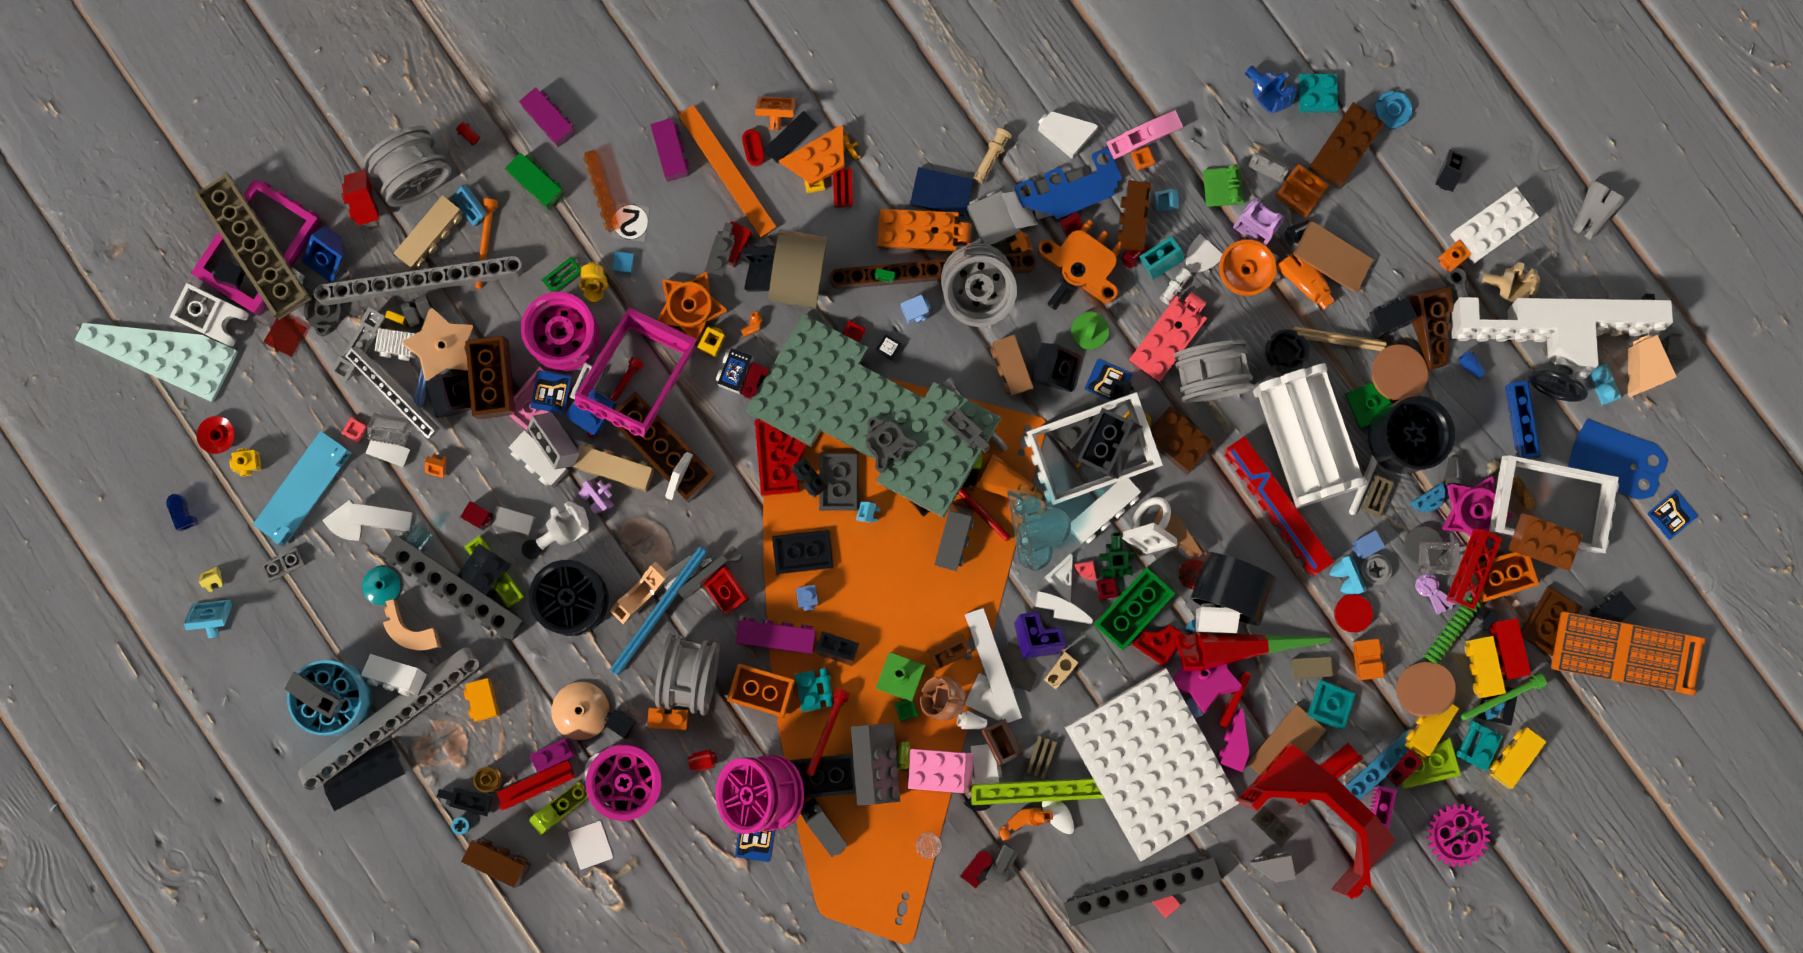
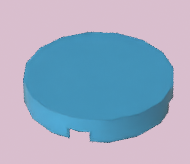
M1388 91L1377 99L1374 105V114L1385 122L1383 126L1396 129L1409 121L1412 114V104L1405 94Z

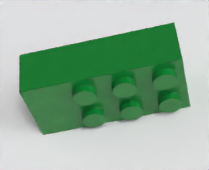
M1146 567L1093 625L1123 651L1175 593Z

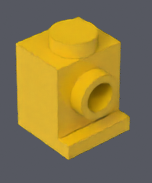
M714 326L712 329L707 327L698 345L699 351L717 358V354L726 338L723 334L724 331ZM711 339L717 341L715 345L710 344Z

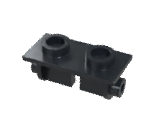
M805 457L791 466V472L795 474L799 481L803 480L805 482L802 485L809 493V496L812 495L814 498L827 488Z

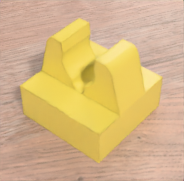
M218 566L201 573L199 576L201 587H205L209 592L213 591V586L211 585L213 583H217L220 588L223 586L221 571Z

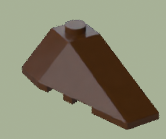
M1451 287L1423 290L1406 295L1418 317L1412 324L1429 370L1447 366L1449 351L1447 339L1448 330H1451L1449 320L1450 312H1453Z

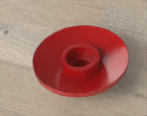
M212 416L201 422L197 429L196 439L204 451L210 454H220L232 446L235 439V430L231 422L226 418ZM217 433L221 434L219 439H215Z

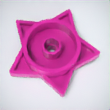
M1492 476L1487 477L1472 487L1448 484L1447 489L1452 509L1442 530L1465 532L1469 537H1471L1473 529H1484L1489 532L1496 494L1494 478ZM1509 510L1506 521L1514 516Z
M1181 662V668L1172 677L1179 692L1186 693L1191 697L1203 713L1207 712L1215 699L1220 695L1240 691L1242 687L1228 670L1227 664L1203 671H1184Z

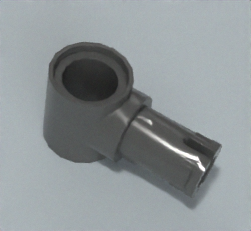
M1455 268L1445 277L1446 285L1452 288L1458 299L1459 297H1470L1466 288L1465 271ZM1453 274L1459 277V282L1453 281Z

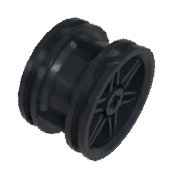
M558 560L546 565L535 575L529 589V605L533 616L544 628L565 636H579L592 631L602 622L607 613L609 594L605 582L595 570L578 561ZM576 576L580 578V582L577 584L573 582V578ZM555 579L560 580V586H554L553 582ZM586 592L592 594L590 599L585 598ZM566 593L572 596V599H569L570 602L563 600ZM548 597L553 598V602L550 605L546 603ZM579 610L584 611V615L582 617H578L577 612ZM559 613H564L565 618L563 620L558 619Z

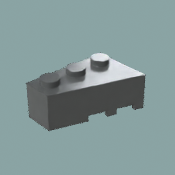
M1093 393L1041 426L1106 402ZM1099 414L1047 433L1070 451L1096 421Z
M952 503L941 538L935 566L957 571L958 566L962 567L965 555H961L962 550L967 548L970 539L966 535L968 529L972 530L975 519L971 518L972 508Z

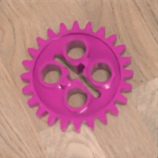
M1452 803L1450 809L1448 805H1444L1445 811L1437 809L1439 815H1431L1434 822H1427L1431 825V828L1425 829V831L1430 832V835L1425 837V839L1431 840L1427 847H1434L1431 854L1438 853L1437 860L1444 858L1443 864L1445 865L1451 861L1452 867H1455L1457 862L1459 867H1464V862L1471 866V859L1478 862L1477 855L1484 856L1481 850L1488 849L1484 845V842H1490V839L1485 838V835L1490 834V831L1484 830L1488 823L1481 822L1485 818L1484 816L1477 817L1478 810L1471 812L1472 806H1467L1465 809L1464 804L1460 803L1457 808L1456 803ZM1459 816L1464 820L1463 825L1460 827L1456 825V818ZM1469 824L1472 825L1470 829L1462 832L1464 829L1468 827ZM1444 827L1448 830L1446 838H1442L1440 835V831ZM1455 832H1462L1459 835L1460 839L1454 838L1456 836ZM1471 832L1475 834V841L1472 843L1467 838ZM1451 840L1446 846H1444V843L1446 841ZM1454 844H1458L1460 847L1457 854L1452 852Z

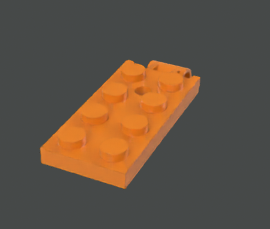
M880 209L877 247L956 251V243L971 244L972 224L957 223L958 212ZM934 227H937L939 229L938 233L936 234L932 233V229Z

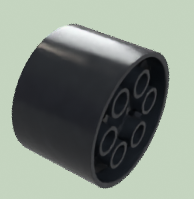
M1424 396L1408 397L1383 407L1373 417L1368 430V444L1375 460L1385 469L1398 474H1410L1439 465L1448 457L1455 441V427L1449 412L1439 402ZM1402 406H1407L1405 417L1403 414ZM1412 415L1416 418V423L1412 420ZM1393 417H1396L1398 420L1397 426L1392 422ZM1428 418L1431 424L1425 426L1422 423ZM1422 431H1425L1427 433V439L1426 436L1422 434ZM1387 433L1391 436L1390 443H1388ZM1425 445L1434 446L1433 452L1425 447ZM1416 449L1420 451L1419 457L1415 455ZM1397 450L1402 454L1401 459L1396 456ZM1409 459L1412 460L1413 465L1408 464Z
M1208 552L1190 599L1200 606L1216 604L1215 608L1227 607L1240 613L1239 622L1260 626L1277 578L1271 573L1245 561L1219 553Z

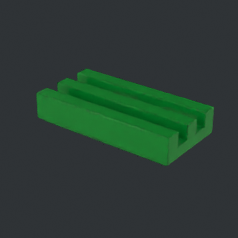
M570 257L545 276L542 281L551 292H559L581 275V268ZM569 264H573V266H571L569 269H567L564 273H562L559 277H557L549 284L548 281L550 279H552L555 275L561 272ZM575 269H577V271H575L572 275H570L567 279H565L563 282H561L558 286H556V287L553 289V286H555V285H556L557 283H559L562 279H564L567 275H569L571 272H573Z

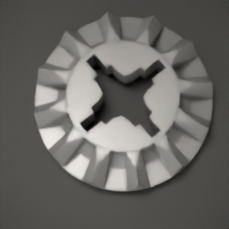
M1373 554L1363 561L1361 574L1364 580L1371 585H1381L1391 577L1392 566L1385 556ZM1374 563L1377 567H1384V569L1378 572V577L1375 572H1369V570L1374 568Z

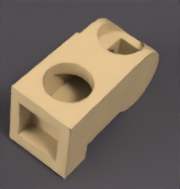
M1064 651L1044 681L1054 689H1057L1079 662Z

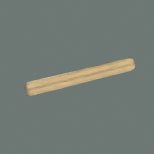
M1300 327L1292 329L1297 331L1299 336L1303 335L1306 340L1382 351L1386 348L1385 340Z

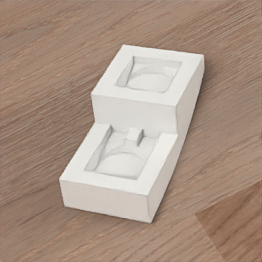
M372 436L365 454L403 467L410 449Z

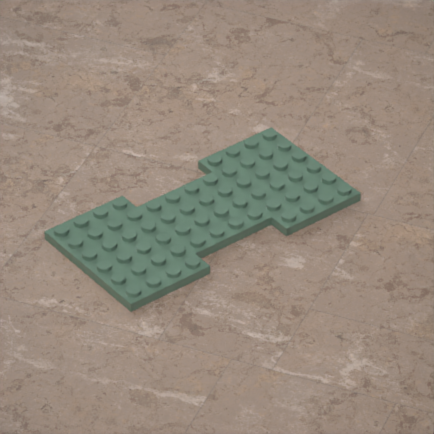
M803 314L770 368L767 377L764 378L758 388L756 396L752 398L745 411L812 447L822 431L876 460L875 456L866 445L868 420L872 417H877L880 420L898 424L907 438L917 441L918 448L915 451L905 452L900 462L890 458L887 470L879 474L876 482L944 519L980 457L982 450L978 446L975 449L968 446L942 422V419L954 407L958 408L986 435L984 440L988 443L1001 417L933 382L925 398L860 365L869 351L868 347Z

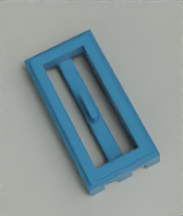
M462 185L451 197L473 227L478 226L479 222L484 219L483 217L488 215L467 185Z

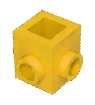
M249 448L237 449V452L231 453L232 458L229 460L230 468L233 472L240 474L241 477L251 476L252 472L261 471L260 452L249 450Z

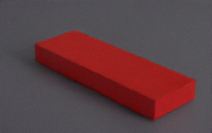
M1241 672L1238 678L1239 683L1242 685L1241 690L1232 692L1217 725L1228 727L1251 678V674Z

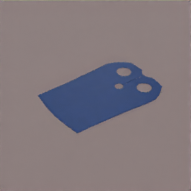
M1587 419L1574 443L1568 467L1619 477V492L1634 499H1645L1654 496L1659 486L1658 477L1661 473H1664L1668 459L1657 444ZM1650 455H1656L1659 458V464L1656 467L1648 465L1647 458ZM1632 463L1637 464L1636 470L1630 468ZM1640 479L1649 481L1650 487L1648 490L1642 491L1638 488V481Z

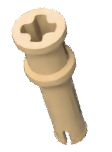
M996 129L997 133L993 141L988 144L989 150L973 177V180L980 184H984L997 157L1004 152L1005 144L1012 137L1004 129Z

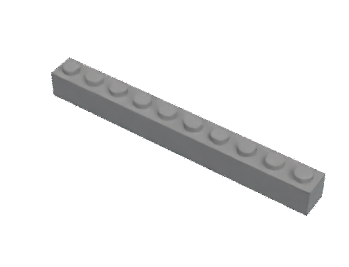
M358 346L352 347L345 357L427 439L437 434L440 428Z

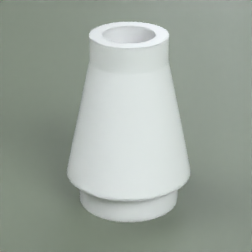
M966 710L962 712V715H958L957 726H960L961 729L983 730L987 726V719Z

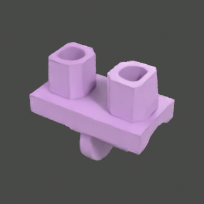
M591 479L590 481L586 480L582 484L584 487L580 490L579 495L584 500H588L590 497L595 500L590 506L594 514H599L614 506L609 499L612 496L609 491L612 487L610 483L604 485L601 480L596 482L594 479Z

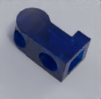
M171 494L166 500V505L175 529L184 531L198 525L197 518L190 516L188 512L186 498L178 494Z

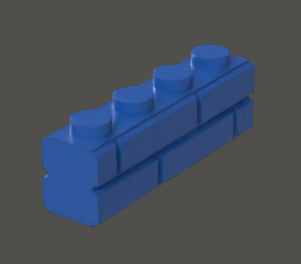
M1529 381L1512 382L1505 386L1508 410L1511 413L1510 423L1515 451H1517L1516 457L1530 460L1536 459L1541 456Z

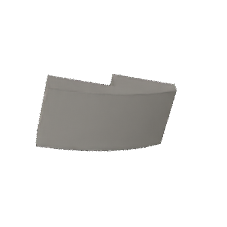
M496 505L491 524L531 535L536 517Z
M297 548L260 564L268 583L304 566Z

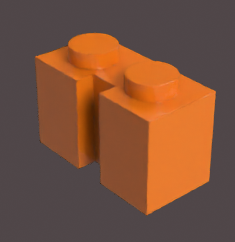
M1379 639L1352 642L1357 681L1384 678L1386 665L1385 662H1381L1380 654L1384 653L1383 644L1379 643Z
M649 708L648 728L689 729L690 711L672 709V714H666L667 709Z

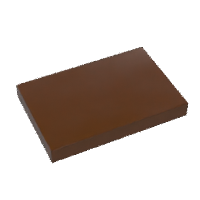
M1548 586L1521 630L1522 638L1550 656H1553L1561 612L1578 614L1582 606Z

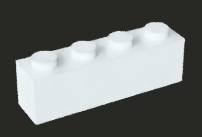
M1129 478L1118 481L1074 519L1067 528L1081 544L1085 541L1090 543L1096 537L1094 534L1099 529L1105 530L1111 524L1109 522L1114 516L1118 518L1125 512L1123 508L1127 504L1132 506L1140 499L1138 495L1141 491Z

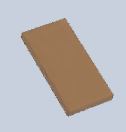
M1313 221L1309 222L1293 254L1354 293L1358 292L1373 261L1371 257Z
M1296 704L1246 764L1260 775L1288 743L1293 744L1303 753L1307 754L1326 729L1314 719L1307 717V713Z

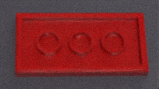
M755 420L761 496L799 493L798 478L791 472V466L796 462L781 456L790 436L762 420Z

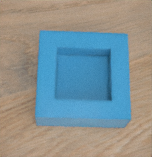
M615 252L612 271L632 274L634 254Z

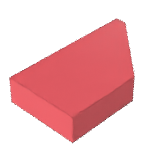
M1143 888L1142 890H1143L1144 893L1146 894V893H1147V889H1146V888ZM1173 896L1152 902L1165 918L1181 906Z

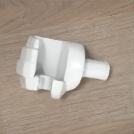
M568 501L564 503L566 510L563 512H559L556 507L551 508V518L546 523L548 532L536 539L538 546L544 550L555 541L564 546L589 532V521L586 511L582 506Z

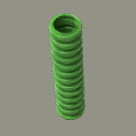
M1467 596L1466 602L1471 603L1473 597ZM1479 601L1475 610L1459 606V611L1455 612L1456 615H1453L1452 620L1448 621L1449 624L1444 626V630H1441V635H1437L1438 639H1434V644H1431V648H1428L1426 650L1427 653L1423 654L1427 662L1437 665L1438 661L1442 660L1441 657L1446 655L1445 651H1449L1448 647L1453 645L1452 642H1455L1456 637L1460 636L1459 633L1464 631L1463 627H1467L1466 623H1470V618H1473L1474 613L1478 612L1477 609L1481 608Z

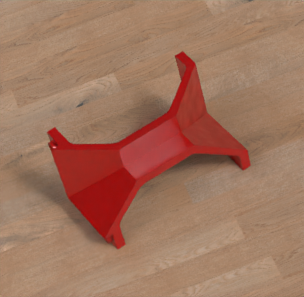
M1288 743L1236 801L1241 806L1258 811L1270 798L1323 801L1357 833L1355 862L1335 883L1331 890L1352 900L1353 898H1358L1364 891L1363 887L1372 890L1370 869L1396 840L1378 817L1339 780L1296 746Z

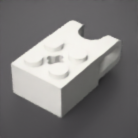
M186 283L170 318L228 346H234L236 338L227 332V322L233 318L247 320L249 312ZM197 307H201L200 312L196 311Z

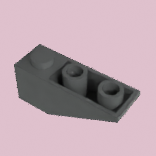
M293 672L285 687V690L328 718L337 717L346 700L296 672Z

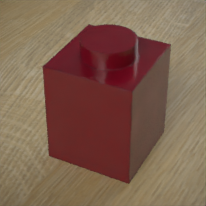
M469 501L460 518L484 530V528H488L493 519L491 516L493 514Z

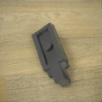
M725 222L723 232L718 231L705 272L724 277L735 243V235H731L734 228L733 224Z
M954 407L942 419V422L973 449L978 446L986 453L991 448L984 440L986 438L984 432L958 408Z

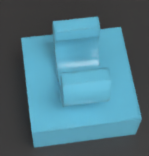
M860 502L856 520L868 523L878 522V519H875L873 515L874 511L880 512L881 510L874 503Z

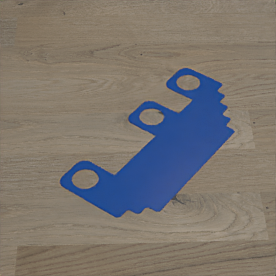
M1104 148L1094 152L1092 159L1098 171L1068 183L1061 168H1055L1046 172L1044 178L1050 191L1038 195L1031 180L1017 184L1015 191L1022 207L1029 206L1032 211L1038 209L1039 213L1047 212L1048 216L1054 215L1056 219H1059L1114 196L1113 190L1118 187L1117 181L1121 180L1122 177L1110 150ZM1100 153L1108 155L1109 162L1107 164L1101 165L1098 163L1097 156ZM1052 173H1059L1062 180L1059 184L1055 185L1050 182L1049 178ZM1023 185H1029L1032 188L1030 196L1024 197L1021 195L1020 188Z

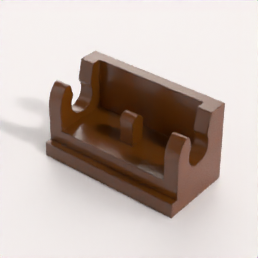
M962 633L929 649L928 653L936 670L971 654V650Z

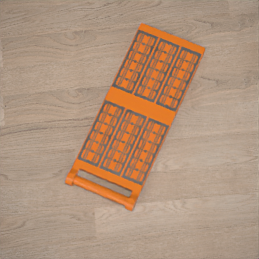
M1561 612L1551 668L1696 696L1697 690H1695L1702 647L1706 642V638ZM1695 642L1687 688H1683L1690 643Z

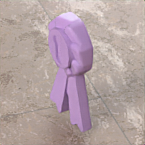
M1423 573L1416 579L1415 588L1417 592L1422 596L1430 597L1436 614L1439 615L1441 612H1446L1443 604L1452 610L1453 605L1457 603H1451L1446 600L1447 595L1439 590L1440 582L1436 576L1430 573Z

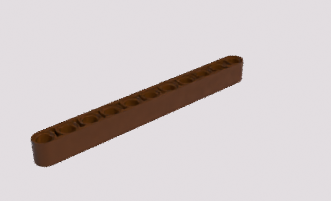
M1030 252L1004 254L1014 264L1012 267L1013 274L1032 272L1036 266V257ZM947 259L839 268L831 272L830 282L835 289L940 281L942 269ZM1030 259L1033 264L1028 267L1022 261ZM980 262L977 265L978 269H981L984 263ZM935 267L938 269V273L931 275L928 269ZM876 268L900 272V276L895 278L894 283L875 280L871 277L872 273L876 272ZM914 268L919 271V274L911 276L909 271ZM961 270L960 274H967V272L965 270ZM858 273L863 278L860 281H854L852 279L853 275ZM836 275H841L844 279L842 282L836 283L833 278Z

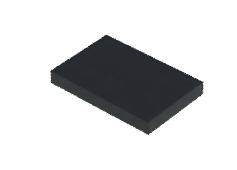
M830 530L772 536L776 575L833 569Z

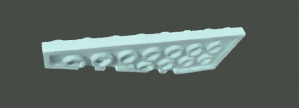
M83 323L75 338L76 341L212 403L238 353L237 350L204 335Z

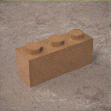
M1015 335L994 341L990 351L993 359L997 358L999 365L996 368L999 376L1004 378L1003 388L1006 395L1009 394L1011 398L1033 391V385Z

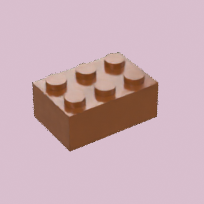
M1521 513L1508 550L1570 571L1583 534Z

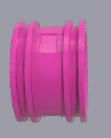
M617 744L606 748L593 760L587 772L586 792L589 801L601 815L612 820L630 821L641 817L654 806L660 794L661 773L658 764L653 756L636 745ZM616 755L615 761L608 759L611 756ZM623 757L631 759V765L627 768L622 767L620 764V760ZM637 757L643 762L637 764ZM603 762L612 766L606 776L598 770ZM648 766L651 775L643 779L638 768ZM596 775L601 779L597 783L595 782ZM621 777L629 780L627 786L619 785ZM650 780H652V787L646 784ZM603 785L610 786L612 790L608 796H604L600 792V788ZM637 788H643L646 792L645 796L641 799L636 798L634 795V791ZM616 800L628 801L627 809H616ZM611 801L612 807L608 806L606 802ZM632 803L638 805L637 807L631 809Z

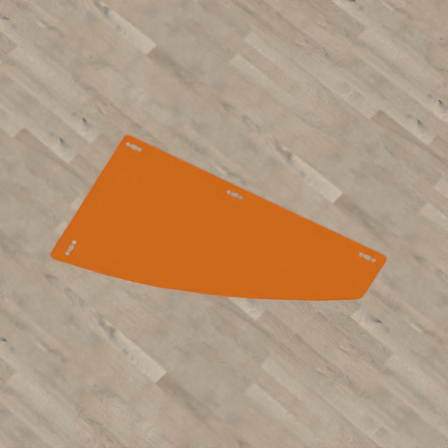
M887 378L925 398L930 389ZM968 399L1001 417L994 432L1007 445V450L1001 451L989 439L988 444L991 448L986 453L982 451L981 471H976L979 473L977 480L984 471L983 469L988 459L994 453L1032 483L1037 466H1034L1031 455L1034 453L1031 447L1021 448L1019 441L1021 436L1026 433L1024 431L1026 425H1029L1032 430L1040 427L1046 421L1042 417ZM821 431L812 447L807 445L801 459L805 457L819 475L820 453H858V509L860 502H871L876 504V507L881 511H874L873 517L878 519V522L872 523L857 521L858 511H819V495L814 498L812 495L809 496V493L802 485L805 483L803 480L799 481V493L764 496L763 566L767 620L774 621V625L782 626V622L793 623V627L801 628V625L813 626L812 630L817 631L814 654L769 648L772 674L796 680L795 674L814 670L815 678L821 677L820 669L827 668L828 675H831L832 681H830L832 692L839 688L850 693L847 703L840 708L821 757L853 754L852 726L894 723L896 751H898L899 742H910V749L962 752L968 729H961L960 726H957L958 715L948 721L935 720L926 715L920 705V697L924 696V693L921 691L925 683L931 678L949 677L957 681L963 691H966V702L978 674L983 672V666L975 647L971 651L972 658L970 660L963 657L936 670L928 650L962 633L967 642L972 637L965 614L982 608L985 611L993 634L1023 517H1018L1014 512L1017 502L977 487L974 488V492L963 488L1011 538L1009 541H1005L973 510L971 518L975 519L972 530L968 529L966 535L970 539L967 548L962 550L961 555H965L962 567L958 566L957 571L935 566L949 510L944 519L932 512L923 517L906 498L876 482L880 474L875 468L876 460ZM1045 433L1036 436L1040 449ZM1019 449H1023L1025 451L1024 456L1018 455ZM959 495L953 501L955 504L971 508ZM830 530L833 569L776 575L772 536ZM815 585L819 605L815 606L814 610L804 611L803 608L800 609L796 588ZM822 631L859 643L852 666L816 654V648ZM889 652L926 666L913 699L919 716L903 722L899 720L894 703L904 699L876 690ZM796 682L785 718L777 716L783 754L789 760L813 757L832 710V707L826 706V700L820 701L821 709L802 712ZM822 683L817 684L818 694H824ZM964 702L963 711L967 710L972 713L973 708L966 706ZM898 771L900 802L857 806L856 793L813 797L848 845L841 854L831 857L806 824L801 813L796 819L800 844L819 912L826 918L901 944L912 942L916 933L952 792L908 789L909 771ZM804 798L803 805L812 798ZM904 892H907L910 897L908 900L902 899V894ZM905 901L907 903V912L904 916H899L897 913L898 905L900 902ZM901 917L903 923L897 925L895 923L896 918Z

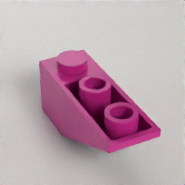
M1238 709L1237 712H1234L1230 721L1233 723L1230 730L1227 729L1224 741L1226 743L1224 748H1220L1217 759H1219L1220 765L1243 772L1249 756L1244 710Z

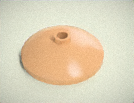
M571 683L562 688L556 695L552 704V719L556 728L564 736L574 740H587L595 737L605 728V718L610 712L609 701L604 692L591 683ZM577 707L582 708V713L579 715L576 713Z

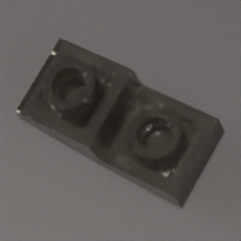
M1265 805L1251 819L1280 848L1294 835Z

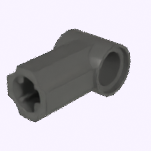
M1003 845L985 878L1003 887L1010 874L1009 870L1019 852Z

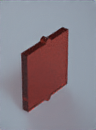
M284 317L278 320L276 318L263 343L274 348L276 352L280 351L292 357L307 327L297 323L295 319Z

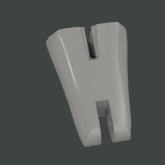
M1591 181L1573 226V230L1580 233L1588 224L1589 227L1584 237L1589 240L1599 232L1607 220L1625 201L1622 195L1613 190L1607 193L1609 188L1596 181Z

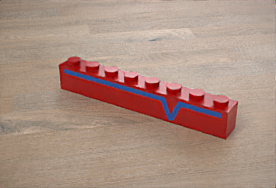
M1242 437L1223 451L1225 453L1223 455L1229 465L1233 464L1236 469L1235 474L1240 480L1245 481L1249 494L1251 496L1255 495L1259 508L1263 512H1267L1270 516L1268 518L1269 522L1273 527H1277L1281 533L1279 535L1285 543L1288 542L1290 544L1292 554L1296 559L1299 558L1302 561L1304 571L1313 577L1333 564L1334 560L1246 437Z

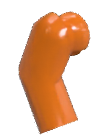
M752 312L749 325L740 329L744 338L760 330L763 319L759 312Z

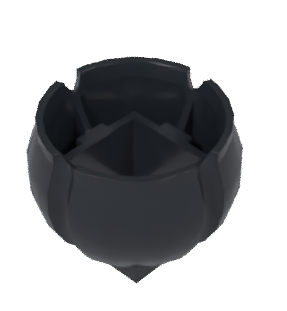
M1279 330L1266 343V360L1271 367L1275 366L1279 372L1291 373L1297 371L1303 366V362H1306L1308 359V343L1304 336H1299L1295 330ZM1281 342L1297 352L1289 364L1274 354Z

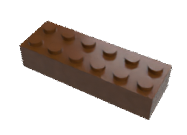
M635 391L615 411L643 423L651 407ZM658 414L644 437L633 435L629 430L615 426L668 482H670L673 470L686 452L693 454L677 488V492L688 503L716 478L715 474Z

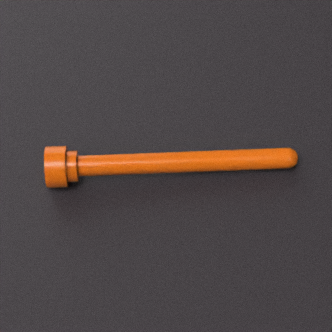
M483 198L482 207H484L488 215L484 217L479 261L487 259L492 215L498 206V200ZM479 268L477 269V276L481 272V269ZM483 282L475 283V287L481 289Z

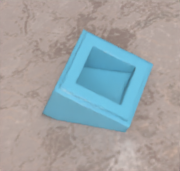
M1167 189L1155 192L1157 211L1179 209L1177 190Z

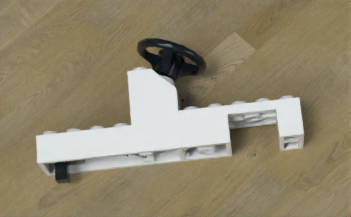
M1644 294L1641 297L1642 300L1517 298L1507 310L1508 320H1480L1479 298L1459 297L1453 306V312H1451L1452 339H1458L1459 341H1468L1470 339L1488 341L1489 339H1496L1498 342H1504L1508 339H1513L1516 342L1527 340L1544 342L1547 340L1548 359L1556 366L1551 370L1535 369L1531 371L1528 381L1535 389L1549 397L1569 402H1580L1587 398L1588 389L1578 379L1587 378L1598 366L1597 336L1602 334H1610L1611 336H1620L1622 334H1629V336H1639L1641 334H1650L1651 337L1659 336L1673 323L1671 300H1655V294Z

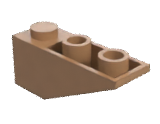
M1162 507L1152 523L1159 525L1163 517ZM1171 512V517L1165 531L1177 538V546L1174 547H1182L1185 549V553L1193 558L1195 556L1200 557L1202 555L1200 548L1179 516Z

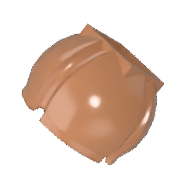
M940 676L933 677L925 683L921 691L924 693V696L920 697V705L926 715L940 721H948L959 714L962 715L966 691H963L957 681L949 677Z

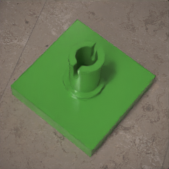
M889 652L876 690L913 702L926 666Z

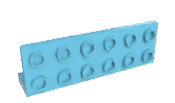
M319 432L255 520L253 526L272 538V541L284 547L352 452L325 433Z

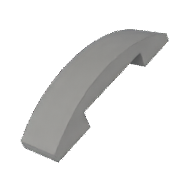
M368 307L359 322L361 324L342 357H338L330 371L331 374L345 382L352 377L357 368L345 355L352 347L356 346L366 355L368 354L377 338L378 328H382L386 317Z

